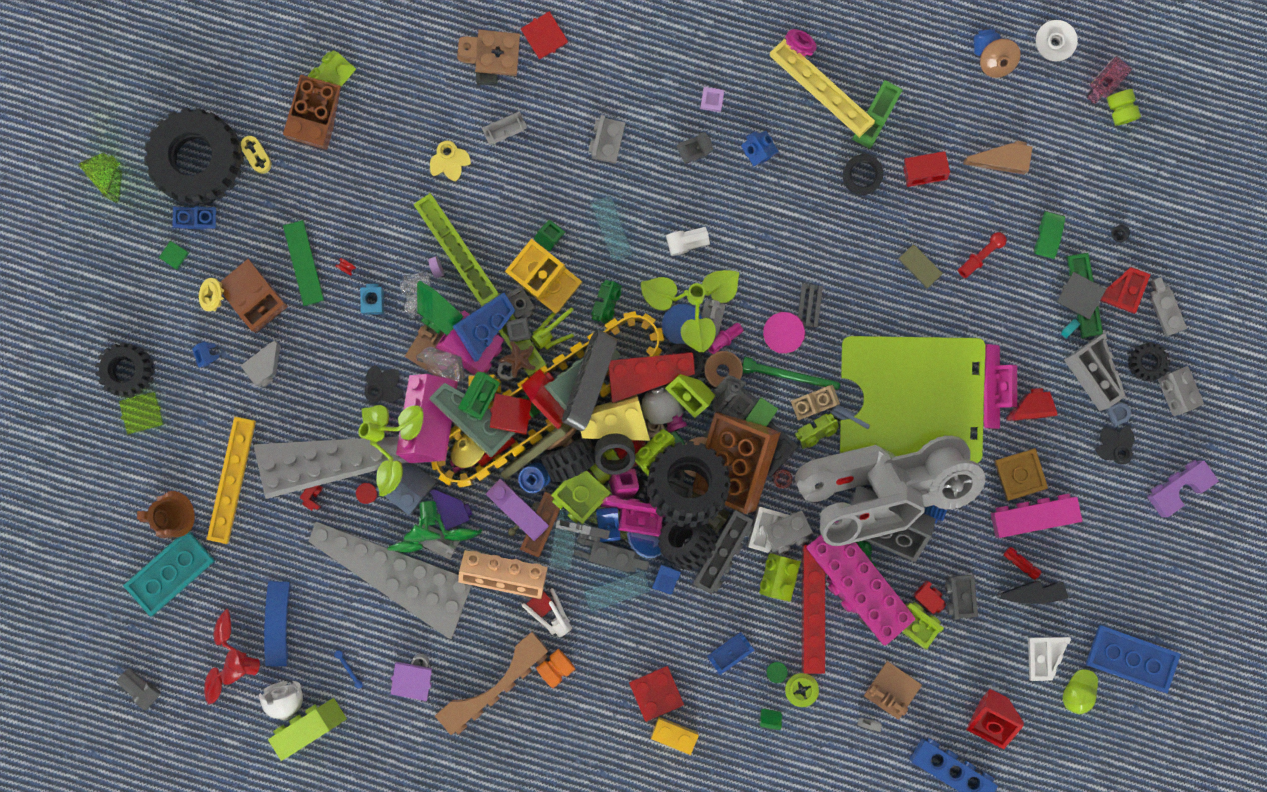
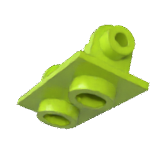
M826 413L814 420L817 426L815 429L809 423L797 430L798 432L795 433V436L800 441L802 449L813 447L822 438L830 437L836 433L839 426L831 413L828 415Z

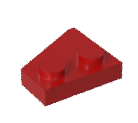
M1130 267L1106 289L1100 302L1135 314L1151 274Z

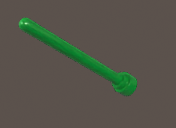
M744 356L742 367L745 374L754 373L755 371L821 387L833 385L835 390L840 388V383L837 381L757 364L750 357Z

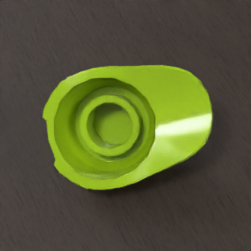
M1082 669L1072 676L1064 690L1062 699L1069 711L1076 714H1084L1095 705L1098 677L1094 672Z

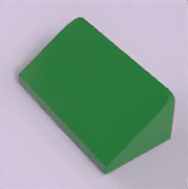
M477 372L458 409L478 420H482L500 382L484 372Z

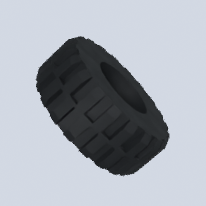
M184 108L180 113L175 111L169 113V118L166 120H159L156 123L159 126L155 131H150L148 136L151 139L149 143H145L144 148L147 152V156L144 157L145 165L148 166L147 173L159 190L180 203L199 205L200 203H213V199L217 197L219 199L223 198L226 195L224 192L228 188L233 189L236 185L234 180L236 177L240 178L242 172L240 164H243L244 157L241 155V142L238 141L237 134L224 120L212 112L209 113L199 108L195 110ZM192 139H203L212 148L210 164L199 174L191 176L183 174L178 169L176 162L179 149Z

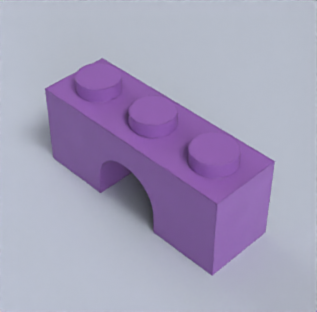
M1204 460L1189 462L1185 465L1186 470L1181 473L1176 472L1168 477L1169 482L1164 485L1159 484L1151 489L1152 494L1147 497L1161 517H1169L1185 506L1179 497V491L1183 485H1189L1195 493H1203L1219 482Z

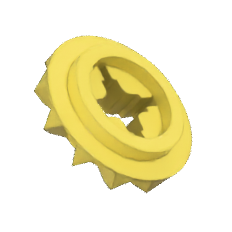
M216 278L206 279L200 287L199 302L205 311H216L217 307L221 306V300L224 299L222 296L224 289L221 288L222 282H219Z

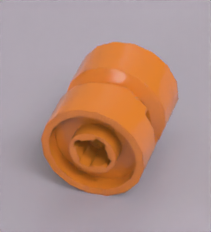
M559 648L549 656L550 661L544 660L536 667L538 673L551 688H555L562 681V676L567 677L576 669Z

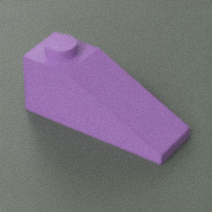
M499 479L486 493L534 541L549 527L503 480Z

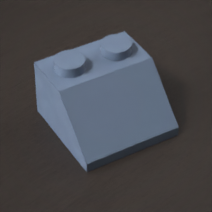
M407 462L402 464L403 475L399 485L394 491L385 495V497L408 515H413L437 481L414 463Z

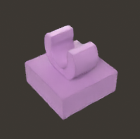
M704 87L700 109L721 112L724 90Z

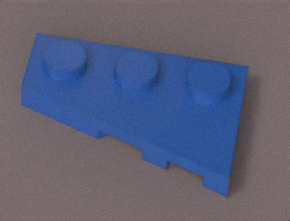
M501 293L453 325L454 330L474 362L480 359L481 354L492 343L495 335L503 328L515 311L505 293Z

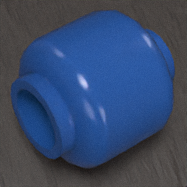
M995 29L979 30L978 34L974 36L975 55L981 56L983 50L991 42L1001 39L1000 34L995 32Z

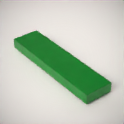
M301 220L283 225L303 306L325 301L305 222Z
M1089 253L1066 257L1070 276L1075 272L1094 282ZM1096 307L1089 320L1077 314L1081 338L1103 334L1099 307Z

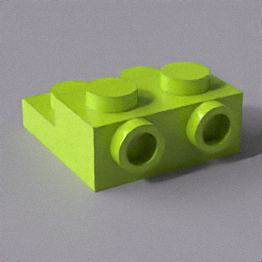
M586 470L576 477L565 480L551 496L554 498L552 502L558 508L562 509L564 507L569 512L567 516L576 524L578 522L583 524L611 492Z

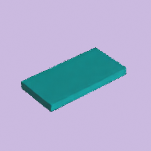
M189 531L186 535L177 537L123 586L150 617H153L216 560Z

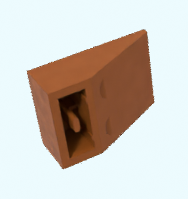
M300 74L283 135L289 140L327 150L333 132L341 86Z
M249 259L221 281V288L224 289L222 294L249 329L255 333L259 332L289 307Z

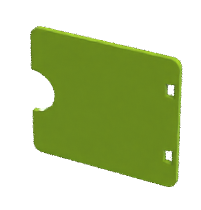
M848 336L843 339L841 378L852 380L861 388L864 397L863 405L854 417L869 424L870 427L866 429L851 419L840 420L839 454L877 445L897 457L918 452L925 444L935 440L937 437L955 436L963 439L968 445L970 461L976 463L981 461L983 456L985 343L982 339ZM972 362H979V375L972 374ZM971 427H977V440L970 439Z

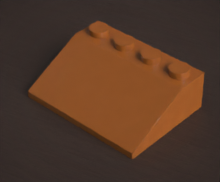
M716 412L714 413L705 448L708 450L713 448L717 451L716 456H722L725 460L724 466H728L730 487L725 505L748 514L757 510L781 432L761 424ZM696 473L693 492L704 495L708 491V484L700 474Z

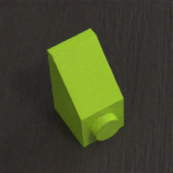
M681 374L665 387L694 418L704 411L715 397V394L701 380Z

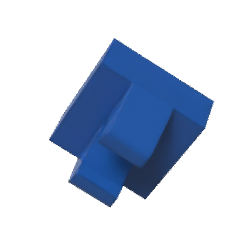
M202 342L192 348L198 368L205 367L219 358L218 354L211 355L209 349L216 347L214 343Z

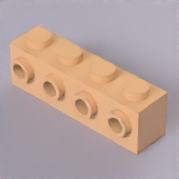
M465 550L459 570L458 582L541 599L548 567L537 563L522 562L518 559L511 560L501 558L498 555H487L478 551Z

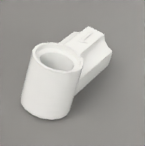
M706 227L686 232L677 231L666 235L671 256L684 254L691 249L710 245Z

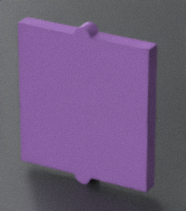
M396 662L394 675L391 677V694L427 701L429 688L432 686L430 682L432 668Z

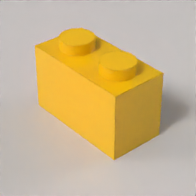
M659 716L651 734V739L691 755L699 734L694 730Z

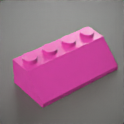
M430 374L409 375L404 409L410 406L422 407L423 423L419 434L412 440L403 439L399 433L396 455L409 463L446 461L452 421L429 398L444 383L457 389L458 381Z

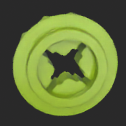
M804 673L794 674L788 679L785 686L786 697L790 703L797 707L810 706L818 697V683L811 675ZM798 682L802 684L803 687L810 686L807 690H805L806 698H804V696H802L801 693L793 694L794 692H796V690L799 689Z

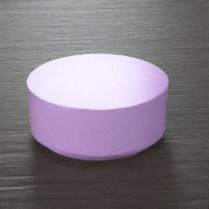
M438 257L430 258L429 266L434 277L444 276V271Z

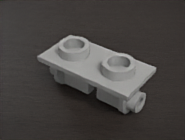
M520 111L483 127L482 130L488 144L496 145L497 142L509 136H513L521 131L523 133L527 126Z
M705 300L702 318L712 320L716 328V337L720 330L726 304L716 300Z
M429 526V530L440 534L441 538L431 541L425 540L418 544H423L424 547L450 560L460 541L445 540V535L441 531Z

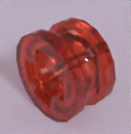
M779 470L773 476V483L778 488H787L792 483V475L787 470ZM780 473H783V476H788L785 485L777 482V479L780 478Z

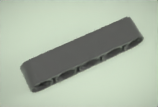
M599 329L590 338L562 417L563 423L579 431L585 430L590 421L617 344L615 337Z

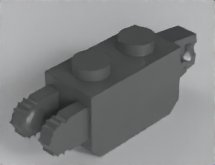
M580 537L577 539V542L580 544L593 546L590 554L582 550H574L573 554L587 558L590 562L629 573L630 571L635 572L636 568L648 569L649 561L639 559L640 555L632 549Z

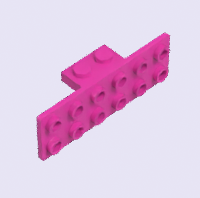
M819 535L806 547L829 576L826 579L829 583V590L835 596L838 595L842 600L841 605L847 612L851 611L859 614L882 645L886 646L915 621L913 614L856 542L842 546H832L824 541L822 535Z

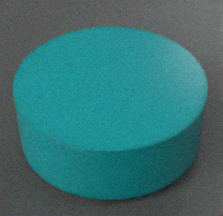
M1073 319L1062 330L1061 335L1067 339L1080 326V323Z

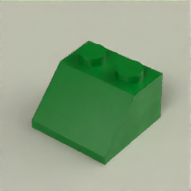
M422 281L417 283V313L423 317L421 321L437 334L441 331L448 335L453 330V325L464 316L435 289Z

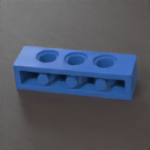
M922 738L909 759L915 765L959 792H995L998 787L993 782L994 777L986 772H983L982 775L975 771L976 766L966 760L964 764L958 761L957 754L949 749L946 752L939 749L940 744L931 738L928 741ZM940 754V763L933 765L931 762L932 757ZM958 766L959 773L951 776V767ZM971 777L977 778V784L974 787L968 786V780Z

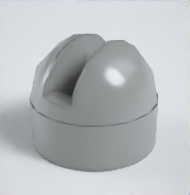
M417 654L413 657L411 665L421 666L419 661L422 659V667H428L429 659L425 654Z

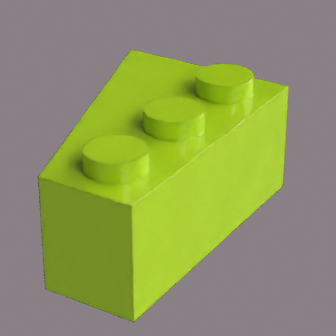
M335 698L330 699L319 707L316 704L305 710L307 715L301 717L299 714L289 721L290 726L285 727L283 724L273 731L275 735L269 738L268 741L281 761L347 719Z

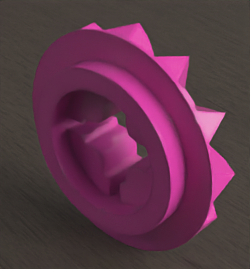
M793 29L788 31L785 36L786 44L791 46L790 49L795 50L797 54L801 53L803 56H811L817 49L813 38L804 31Z

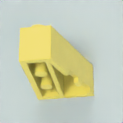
M634 395L614 403L609 402L595 406L587 427L581 431L582 438L601 439L605 435L618 433L627 436L631 440L650 441L638 396Z

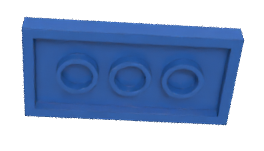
M1099 625L1085 665L1168 694L1181 654Z

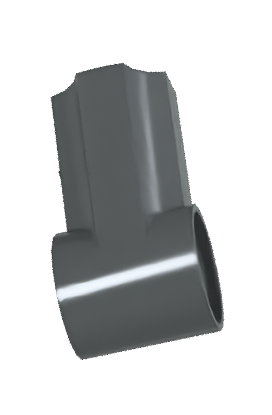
M128 668L116 682L133 697L134 703L143 710H147L161 695L157 687L150 682H145L131 668Z

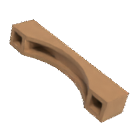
M532 631L515 646L510 667L495 686L475 697L452 700L435 717L450 735L455 732L460 734L468 727L465 724L468 720L472 718L475 721L484 713L482 711L483 707L487 704L491 707L500 699L498 694L503 690L506 693L516 685L514 681L519 676L522 679L532 671L530 667L535 662L538 665L541 664L548 657L546 653L549 649Z

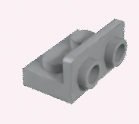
M601 115L600 120L595 121L593 132H597L596 138L591 140L589 152H592V159L616 164L625 122L608 119L604 115Z

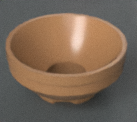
M716 352L705 363V377L714 387H717L725 378L720 377L716 372L717 367L721 364L729 368L728 375L738 379L742 377V363L731 352Z

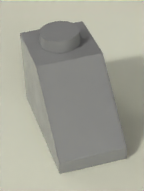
M275 340L240 365L255 386L266 387L273 381L272 377L277 373L281 345Z

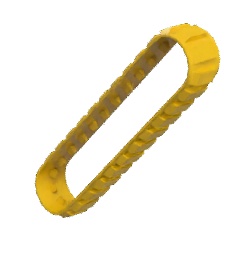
M636 311L624 313L623 319L617 321L614 318L605 324L606 330L603 332L607 334L612 332L616 335L620 332L618 327L622 324L628 323L630 327L635 326V321L643 322L642 328L645 330L648 327L653 329L654 333L649 335L650 341H656L657 344L655 349L649 346L646 352L650 356L661 354L662 350L659 348V343L664 342L662 328L657 329L654 325L656 320L645 313L644 316L636 315ZM593 333L587 336L589 341ZM589 341L584 345L581 342L570 348L572 353L566 357L562 353L552 360L554 365L547 369L544 365L540 369L545 374L547 372L551 373L559 367L563 371L568 367L566 362L576 355L580 359L584 357V350L587 349ZM527 377L517 384L519 388L514 392L509 389L502 395L516 397L524 391L521 385L529 378ZM603 382L599 395L605 398L611 393L610 383L606 385ZM493 401L490 402L488 409L493 407ZM546 419L547 426L538 432L534 429L528 432L530 436L528 439L520 444L516 441L511 445L512 449L502 456L498 454L494 457L495 461L485 468L478 465L475 467L477 473L469 478L467 473L460 474V480L452 479L454 472L448 470L445 473L442 469V466L446 465L445 461L431 462L432 469L434 471L438 470L440 473L438 479L449 486L453 482L458 483L459 488L473 485L472 480L476 478L479 481L483 480L491 474L489 469L494 466L497 469L501 468L509 462L507 457L512 454L514 457L519 456L526 451L524 447L529 442L532 445L536 444L543 438L541 434L547 430L552 432L556 427ZM457 425L451 428L449 441L453 438L457 441L463 438L461 434L463 431Z

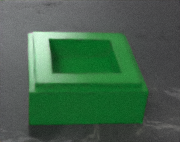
M170 241L159 258L178 270L189 252Z

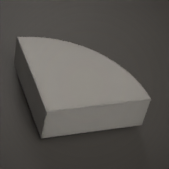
M862 717L858 719V726L881 732L882 724L879 721Z

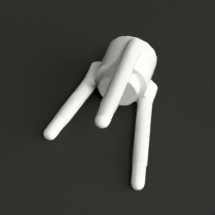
M553 588L550 589L557 608L552 601L549 602L556 616L551 621L552 626L525 603L522 604V607L546 627L551 635L556 633L558 637H562L572 629L570 621Z

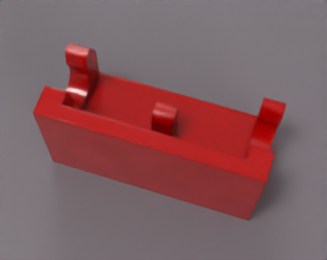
M945 151L904 158L905 166H903L907 187L948 180L950 169Z

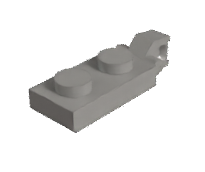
M1161 277L1150 281L1154 290L1150 292L1152 297L1150 299L1165 336L1167 337L1187 329L1170 287H1165Z

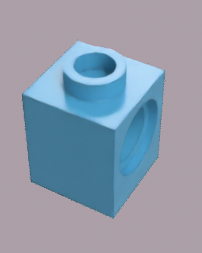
M366 284V287L360 288L361 313L363 315L384 314V289L379 287V284ZM370 294L377 295L376 303L368 304L367 298Z

